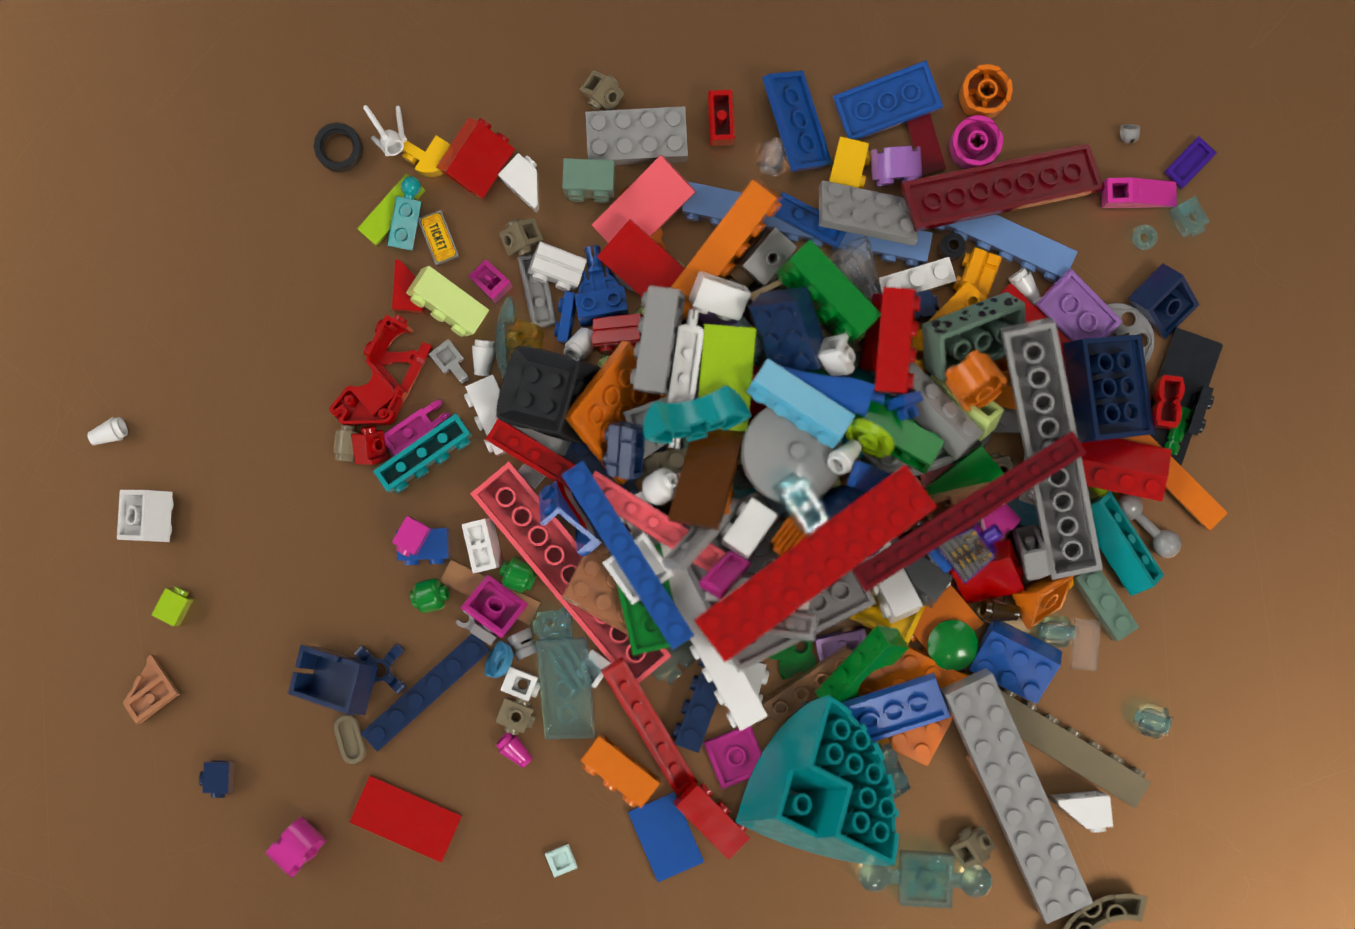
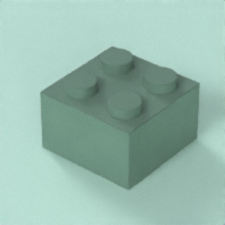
M563 158L562 189L565 198H569L571 202H584V199H594L596 203H609V199L614 200L616 172L614 160Z

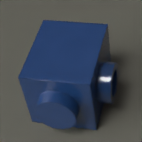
M208 760L204 762L203 771L199 775V785L203 786L202 793H210L211 798H225L226 794L232 792L234 787L235 761Z

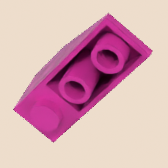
M1107 178L1103 181L1104 189L1101 192L1102 208L1177 207L1176 182L1142 178Z

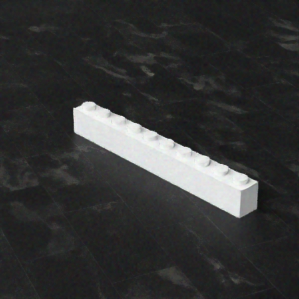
M643 491L635 495L641 500L648 503L649 505L653 506L651 502H649L644 497ZM620 517L623 524L627 523L631 529L630 535L633 539L644 533ZM646 534L653 544L661 543L658 540L651 537L650 535ZM661 543L665 558L672 549ZM672 570L675 574L669 578L674 603L695 635L691 638L693 645L689 646L696 660L702 659L705 668L701 670L708 683L714 681L718 689L714 691V694L720 705L726 703L730 711L726 716L732 727L738 726L740 731L767 717V714L743 670L737 672L731 659L724 663L694 622V619L703 614L706 609L687 570Z

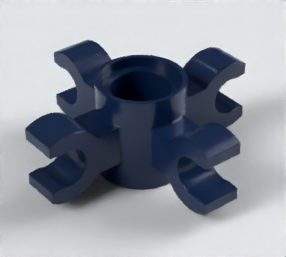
M396 644L384 658L378 659L363 645L354 652L362 661L374 665L380 662L386 666V674L383 677L376 674L374 684L385 681L397 694L407 687L401 679L393 674V663L405 652L401 645Z

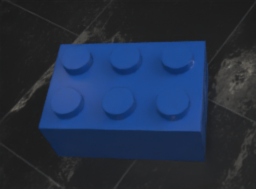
M993 621L978 643V652L974 661L969 665V670L976 673L987 668L993 674L998 685L1037 704L1061 666L1062 651L1003 621Z

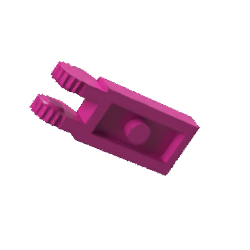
M440 399L424 409H419L384 433L385 445L393 456L451 417L450 413L447 412L441 414L433 422L428 418V414L436 411L443 404Z

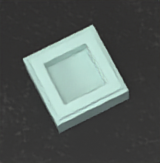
M569 843L545 853L554 878L578 868Z

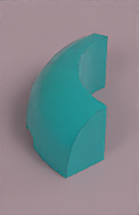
M725 385L709 395L691 401L679 403L655 401L649 407L644 417V436L646 441L655 443H672L673 439L685 437L687 442L706 438L707 432L721 427L723 431L728 430L751 417V413L742 397L733 388Z

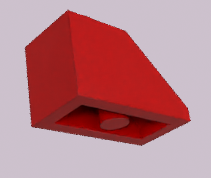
M395 260L392 310L395 313L425 314L426 307L417 306L410 300L411 296L406 294V291L416 277L401 260Z

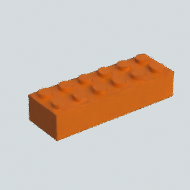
M753 179L672 285L671 289H678L686 295L683 320L688 318V309H693L694 307L689 300V296L699 271L721 278L728 277L736 267V264L733 263L735 259L743 257L750 249L751 244L748 242L751 238L758 237L767 225L764 221L767 217H774L781 208L782 204L779 202L783 197L760 179Z

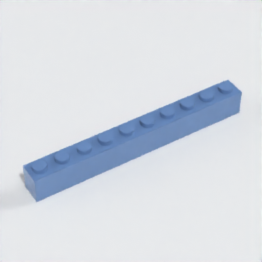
M688 182L697 192L683 205L682 215L686 216V220L700 222L701 219L711 221L710 224L717 227L742 193ZM768 216L764 221L767 226L760 234L762 236L769 227H776L791 242L797 243L798 240L809 241L811 239L818 248H822V245H827L772 216ZM922 230L918 231V241L912 246L846 232L838 249L832 247V250L846 253L847 250L856 251L859 253V256L865 255L867 258H871V255L880 256L882 261L895 263L896 260L904 261L906 266L914 268L927 263L933 233Z

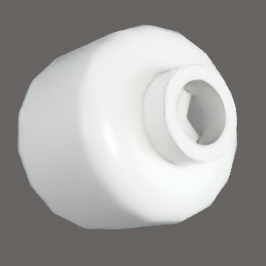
M659 468L645 477L642 483L644 497L655 505H664L669 502L675 495L679 481L677 475L667 468Z

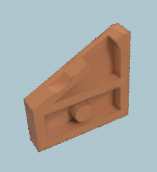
M154 655L147 657V664L141 675L137 676L133 683V689L127 694L123 702L124 707L134 722L139 725L180 695Z

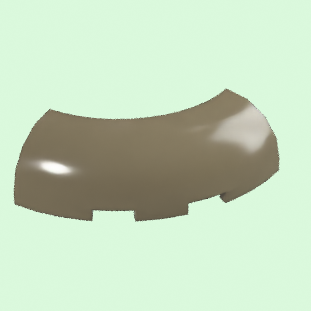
M1125 893L1096 899L1092 904L1077 911L1063 929H1098L1107 923L1120 920L1142 922L1148 897Z

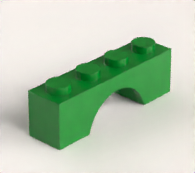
M877 625L815 693L818 698L829 695L841 703L860 697L858 689L862 681L874 671L885 666L894 665L909 649V646L897 628Z

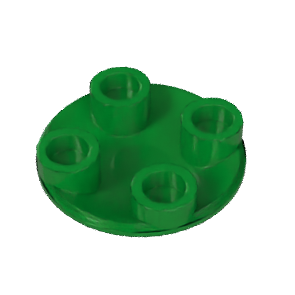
M958 620L943 621L929 635L928 654L939 667L945 670H961L974 661L978 652V639L973 629L966 623Z

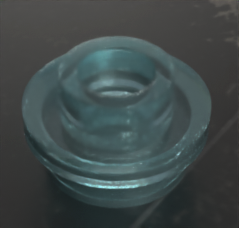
M1141 225L1134 230L1132 240L1137 248L1148 250L1155 246L1158 235L1152 226ZM1141 234L1148 236L1147 242L1141 240Z

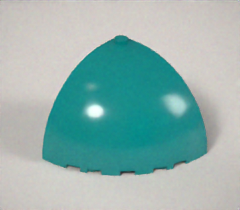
M829 695L820 697L794 713L770 740L750 776L736 823L775 841L817 855L866 865H895L899 834L896 833V817H899V809H896L894 803L895 785L892 775L887 774L883 760H885L883 752L878 743L873 742L866 732L867 727L864 723L860 724L851 715V710Z

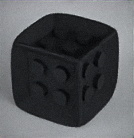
M517 346L510 357L497 401L496 416L502 422L516 427L532 429L550 437L586 445L565 417L569 408L601 367L588 362L577 361L559 353L530 346Z

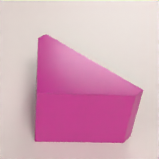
M486 259L468 276L495 304L513 287L511 282Z

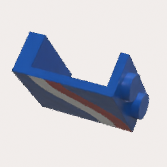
M556 480L541 490L539 494L540 523L543 526L559 513L575 526L577 553L582 557L584 555L587 556L602 543L601 536L578 500L562 483Z

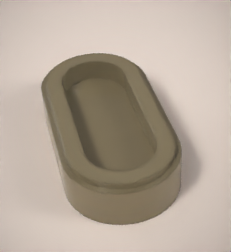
M341 715L335 720L333 727L339 751L345 762L357 764L365 758L367 753L364 737L361 734V726L354 715Z

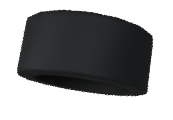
M338 122L327 124L319 130L314 140L313 147L316 157L324 167L331 171H349L362 158L363 145L361 138L347 124ZM336 133L347 135L353 144V151L350 157L341 162L330 160L324 151V144L327 138Z

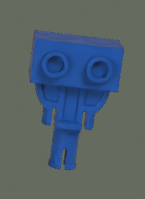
M593 245L594 257H592L590 246L584 248L590 279L587 280L586 271H583L582 283L580 284L578 294H574L580 327L592 326L594 318L629 314L624 286L619 285L618 281L612 276L609 267H605L607 277L604 276L602 261L597 257L600 254L599 245Z

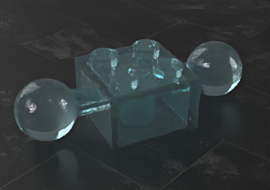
M900 850L899 869L863 864L858 874L860 884L870 892H880L889 884L898 885L897 901L901 906L952 908L953 888H961L970 897L981 898L989 893L993 883L990 872L980 865H972L965 868L962 873H955L954 856L947 852Z

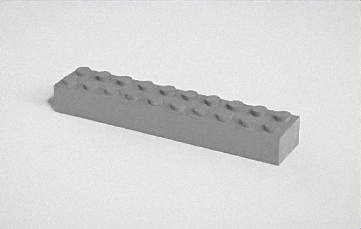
M1051 317L1000 328L1026 459L1070 431H1073L1077 437L1056 323ZM1080 457L1032 487L1040 533L1048 551L1052 580L1103 570L1082 458Z
M985 668L941 688L949 711L1040 916L1048 924L1092 904L1093 901L993 674Z

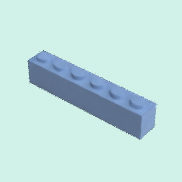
M991 215L933 228L941 232L945 229L951 233L960 234L965 239V242L969 240L975 243L976 248L987 252L991 250L1002 257L1001 260L1006 262H1012L1013 260L1021 264L1020 267L1026 268L1028 272L1034 273V271L1044 274L1043 278L1053 283H1056L1071 268L1078 252L999 215Z

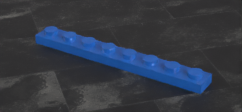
M584 461L563 473L562 477L671 648L674 650L695 635Z

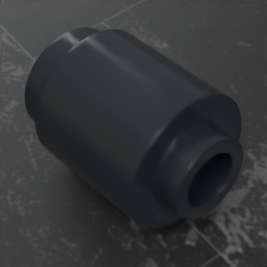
M957 233L947 234L938 245L940 257L942 259L950 257V261L957 260L966 249L965 239ZM949 243L954 244L957 249H951Z

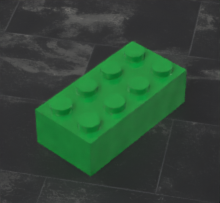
M811 239L776 271L780 282L786 287L792 289L807 286L818 322L823 325L825 324L832 331V336L846 333L848 335V344L862 335L881 316V313Z

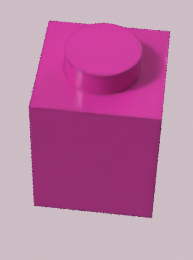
M406 516L392 541L393 544L397 545L395 550L407 557L410 554L418 555L432 528L410 516Z

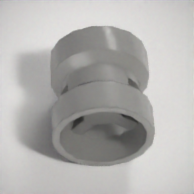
M530 627L507 637L509 644L515 649L514 655L517 661L540 650L537 643L533 642L531 638L533 634Z

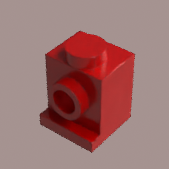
M366 426L361 428V432L351 434L355 464L374 465L391 459L390 455L386 453L383 430H376V426Z

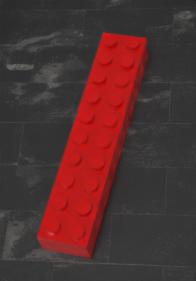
M905 464L694 619V622L724 663H726L937 506Z

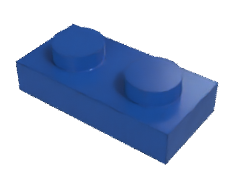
M565 292L564 298L559 300L558 312L561 313L560 322H556L554 336L557 337V341L560 344H566L572 337L576 312L575 293Z

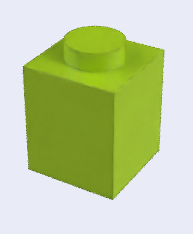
M175 586L174 589L165 588L152 616L173 627L180 626L194 599L187 596L188 591L178 586Z

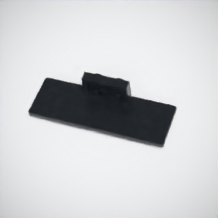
M1176 328L1158 378L1163 375L1183 377L1185 390L1180 405L1191 409L1192 413L1190 419L1186 421L1188 425L1183 440L1178 444L1180 445L1177 455H1171L1182 466L1189 442L1192 437L1198 436V433L1201 434L1206 425V419H1204L1206 410H1210L1214 402V396L1212 395L1214 388L1209 387L1223 344ZM1153 393L1150 399L1151 408L1155 403L1153 399ZM1154 428L1155 434L1150 436L1161 447H1164L1165 443L1169 441L1167 437L1170 430Z

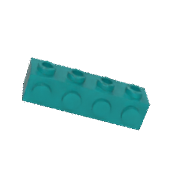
M455 413L373 472L387 492L392 493L395 491L398 494L409 486L407 483L414 477L420 479L429 472L428 467L436 462L439 465L450 458L448 453L457 448L459 451L471 443L469 439L473 435L461 417Z
M1111 491L1090 500L1098 546L1105 555L1108 564L1114 569L1121 580L1123 587L1126 588L1130 596L1154 587L1165 575Z

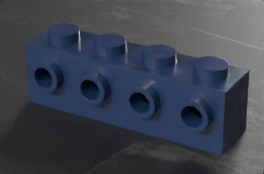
M700 658L698 665L701 666L703 669L705 668V665L702 659ZM702 670L699 676L694 675L689 688L693 690L691 699H685L681 713L685 714L681 724L676 723L672 737L676 738L675 745L697 753L700 751L718 701L714 694V691L718 690L714 681L708 683Z

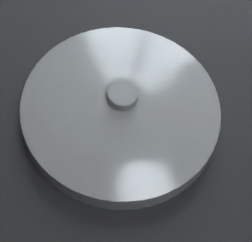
M767 407L752 419L744 433L741 446L742 464L749 481L761 494L779 503L801 504L822 496L835 483L839 474L834 473L829 468L828 459L829 454L841 447L843 443L842 439H840L833 449L823 445L817 438L806 431L800 430L794 423L777 415L774 410Z

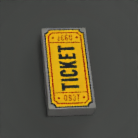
M441 210L418 219L436 266L460 257Z

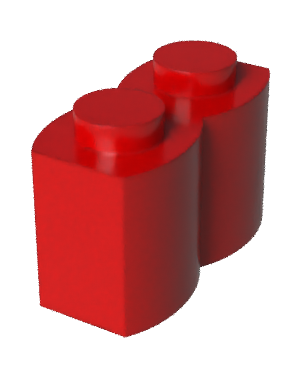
M1163 375L1155 381L1153 386V399L1155 403L1151 408L1154 428L1170 430L1179 425L1182 416L1180 401L1185 390L1183 377Z

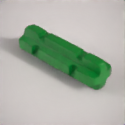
M1181 406L1182 416L1180 423L1176 428L1170 429L1167 437L1169 441L1164 446V448L1172 449L1171 455L1178 454L1180 449L1178 444L1183 440L1188 425L1186 421L1190 419L1192 413L1191 409Z

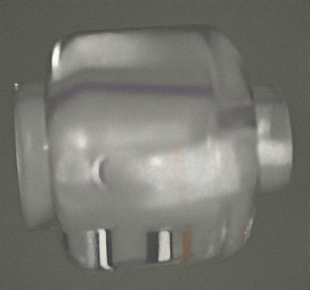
M773 137L772 141L762 142L756 158V163L760 167L759 171L777 177L778 174L784 173L787 170L789 162L782 139Z

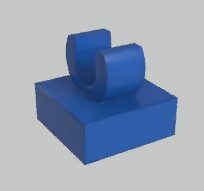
M921 391L904 394L885 402L888 411L898 409L897 416L900 421L919 416V410L914 404L922 402L923 397Z

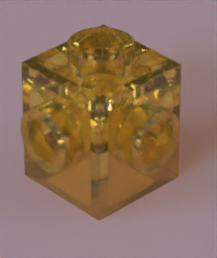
M517 318L513 329H510L506 335L505 345L511 353L510 355H512L517 346H530L542 349V340L545 335L539 325Z

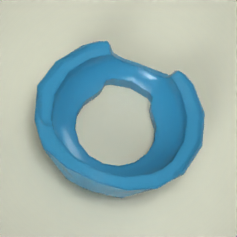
M499 640L493 647L485 664L484 673L486 676L499 678L507 673L513 660V651L508 643Z

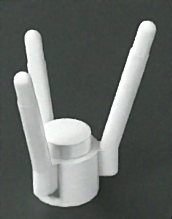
M364 105L365 112L381 135L380 140L375 136H371V140L383 150L385 156L399 154L404 148L403 143L407 141L404 134L401 107H396L397 133L390 129L384 131L369 107Z

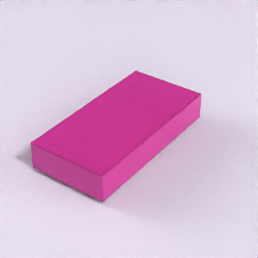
M729 550L700 580L699 587L721 599L750 569L751 562Z

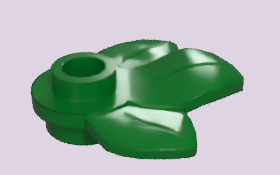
M803 640L805 646L802 650H797L795 645L768 657L779 660V673L783 680L794 677L800 670L804 673L816 665V658L811 652L813 647L812 641Z

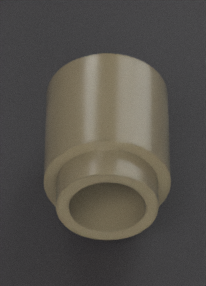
M341 425V430H336L333 454H336L335 460L355 462L351 434L358 433L356 432V427Z

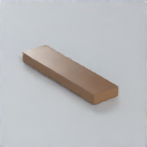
M450 560L440 581L442 584L470 596L486 576L479 572L473 573L472 569ZM510 590L528 604L518 620L531 625L541 602L523 593L520 594Z

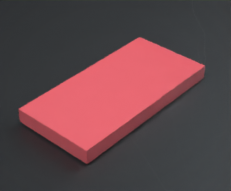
M660 155L592 226L609 243L626 222L632 219L652 237L697 191L663 155Z

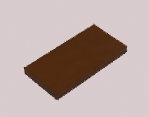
M716 429L707 432L706 438L689 442L668 515L670 522L719 531L739 461L744 433Z

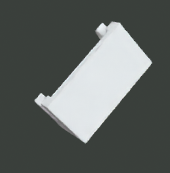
M491 518L461 524L472 572L478 573L502 567L504 563L495 523Z

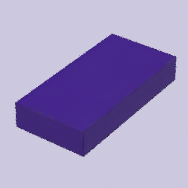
M1198 136L1163 173L1171 181L1176 182L1178 188L1183 189L1217 152Z

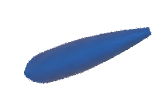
M780 366L854 414L865 417L870 401L880 404L884 402L886 394L874 391V384L851 377L812 374Z

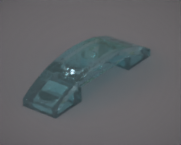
M513 297L506 298L499 313L495 333L496 359L502 379L508 365L506 325H516Z

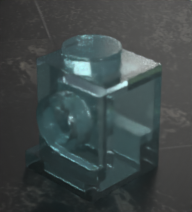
M1197 196L1190 198L1169 211L1183 238L1189 234L1193 237L1206 231L1205 225L1210 222L1197 200L1199 199ZM1190 213L1193 214V216H1194V218L1196 219V221H1191V220H1190V218H1189Z
M566 608L538 612L537 620H533L534 634L538 635L543 642L573 639L571 614ZM548 622H553V624L548 627Z

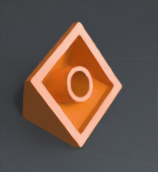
M1050 575L1026 585L1025 591L1012 594L1016 605L1020 608L1023 623L1028 630L1063 607L1074 575L1052 580Z

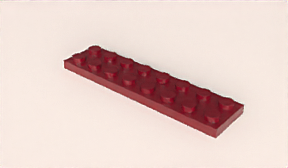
M1087 143L905 181L901 184V189L914 230L917 232L1099 193L1104 189V185L1091 147Z

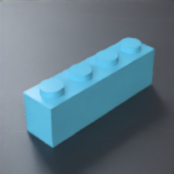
M769 359L766 360L746 391L755 401L768 406L777 415L791 421L797 428L806 431L817 438L821 444L827 445L832 449L840 441L855 417L854 414Z

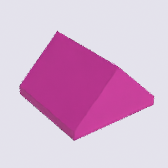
M487 575L461 606V609L496 635L503 638L528 604Z

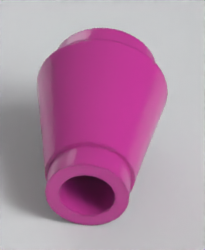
M509 732L505 733L495 745L499 749L498 752L521 768L528 765L533 758L518 736Z

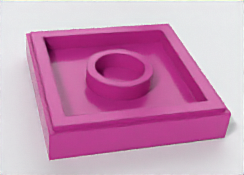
M751 726L742 731L736 728L704 741L722 789L750 779L762 755Z

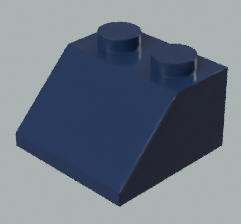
M1164 263L1128 298L1132 306L1148 319L1152 329L1163 339H1166L1200 305L1184 275Z

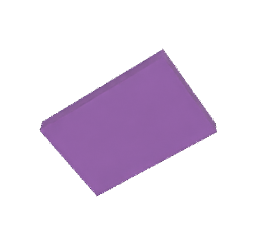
M1068 269L1034 304L1047 318L1051 317L1055 321L1056 327L1070 341L1108 337L1123 322L1072 269Z

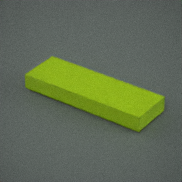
M407 173L357 228L376 246L389 233L396 196L404 198L401 183L406 177H409ZM422 186L420 192L414 196V200H418L425 193L426 190Z

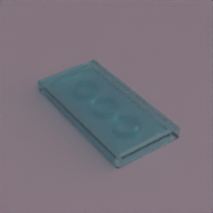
M587 637L538 639L536 641L545 739L594 738L596 731Z

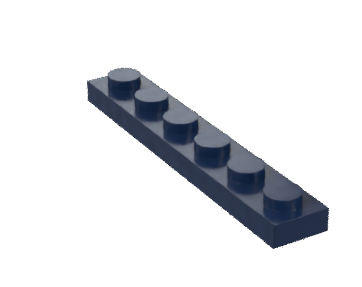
M471 634L363 730L361 734L378 752L491 651L490 648L480 638Z

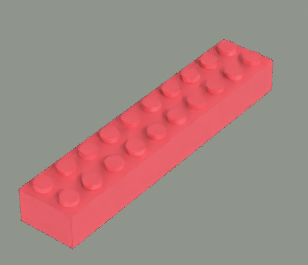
M507 462L470 493L611 663L623 657L636 680L640 683L672 656L666 648L633 656L627 634L561 598L582 556L577 553L575 538L556 516L545 526L540 523L539 495L511 462Z

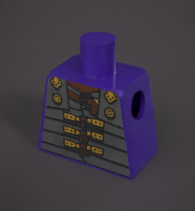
M977 522L938 548L965 584L995 558L997 549L993 543L1002 538L1003 534L996 524L983 530Z

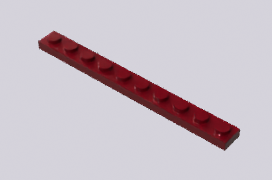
M1070 431L851 570L864 592L871 590L1085 455V449L1074 432Z

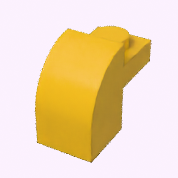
M437 135L426 151L421 150L409 141L403 143L404 148L402 152L404 154L402 157L414 165L418 162L415 170L419 175L437 177L444 174L436 166L451 144Z

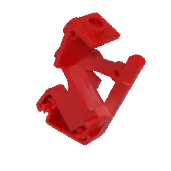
M396 314L393 318L385 315L384 319L378 321L375 327L376 335L372 342L369 341L363 351V355L366 356L365 362L372 370L371 380L362 386H347L329 408L330 413L337 418L340 424L390 425L396 420L433 346L422 342L418 352L416 350H409L408 352L387 351L393 340L399 335L413 333V329L407 325L408 320ZM393 363H409L411 365L401 385L397 383L383 366H390Z

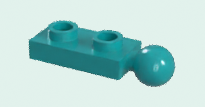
M409 176L401 183L404 198L398 196L395 198L387 246L412 250L422 201L414 200V196L421 190L420 181L416 177Z

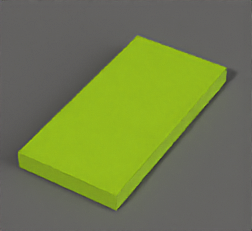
M705 324L698 398L709 395L728 385L742 397L750 411L751 395L746 393V391L750 387L753 378L757 328ZM749 418L728 430L746 431Z

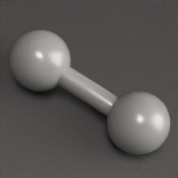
M1123 493L1117 497L1116 501L1129 520L1135 519L1153 537L1152 546L1157 555L1163 558H1171L1179 553L1181 549L1179 535L1172 530H1159L1142 513L1143 502L1140 497Z

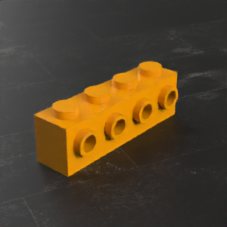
M968 281L929 321L987 300V298ZM921 328L918 331V337H913L912 347L917 348L915 364L927 374L929 371L924 368L923 333Z

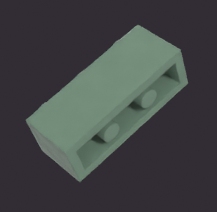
M1101 570L1074 575V585L1111 640L1120 641L1139 628Z

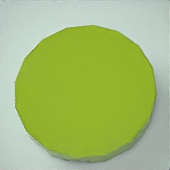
M853 419L845 431L848 441H858L862 447L861 452L869 456L884 458L885 455L890 456L894 450L895 442L889 433L870 421Z

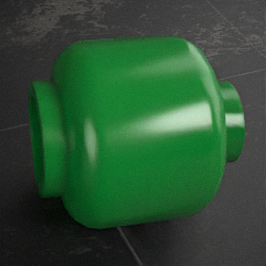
M513 557L509 563L504 561L499 575L503 576L502 585L520 594L526 590H531L537 576L531 566L519 557Z
M437 578L419 581L410 591L411 603L421 613L442 610L445 607L446 600H449L450 597L447 585H443Z

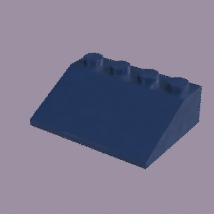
M1141 334L1085 338L1063 343L1072 412L1077 438L1080 443L1155 434Z

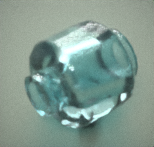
M1046 616L1042 622L1038 623V639L1055 648H1067L1071 640L1076 638V627L1071 625L1069 618L1066 616Z
M1146 703L1143 710L1137 709L1133 723L1138 724L1137 730L1140 734L1159 740L1163 735L1168 736L1173 717L1170 716L1169 709L1152 703Z

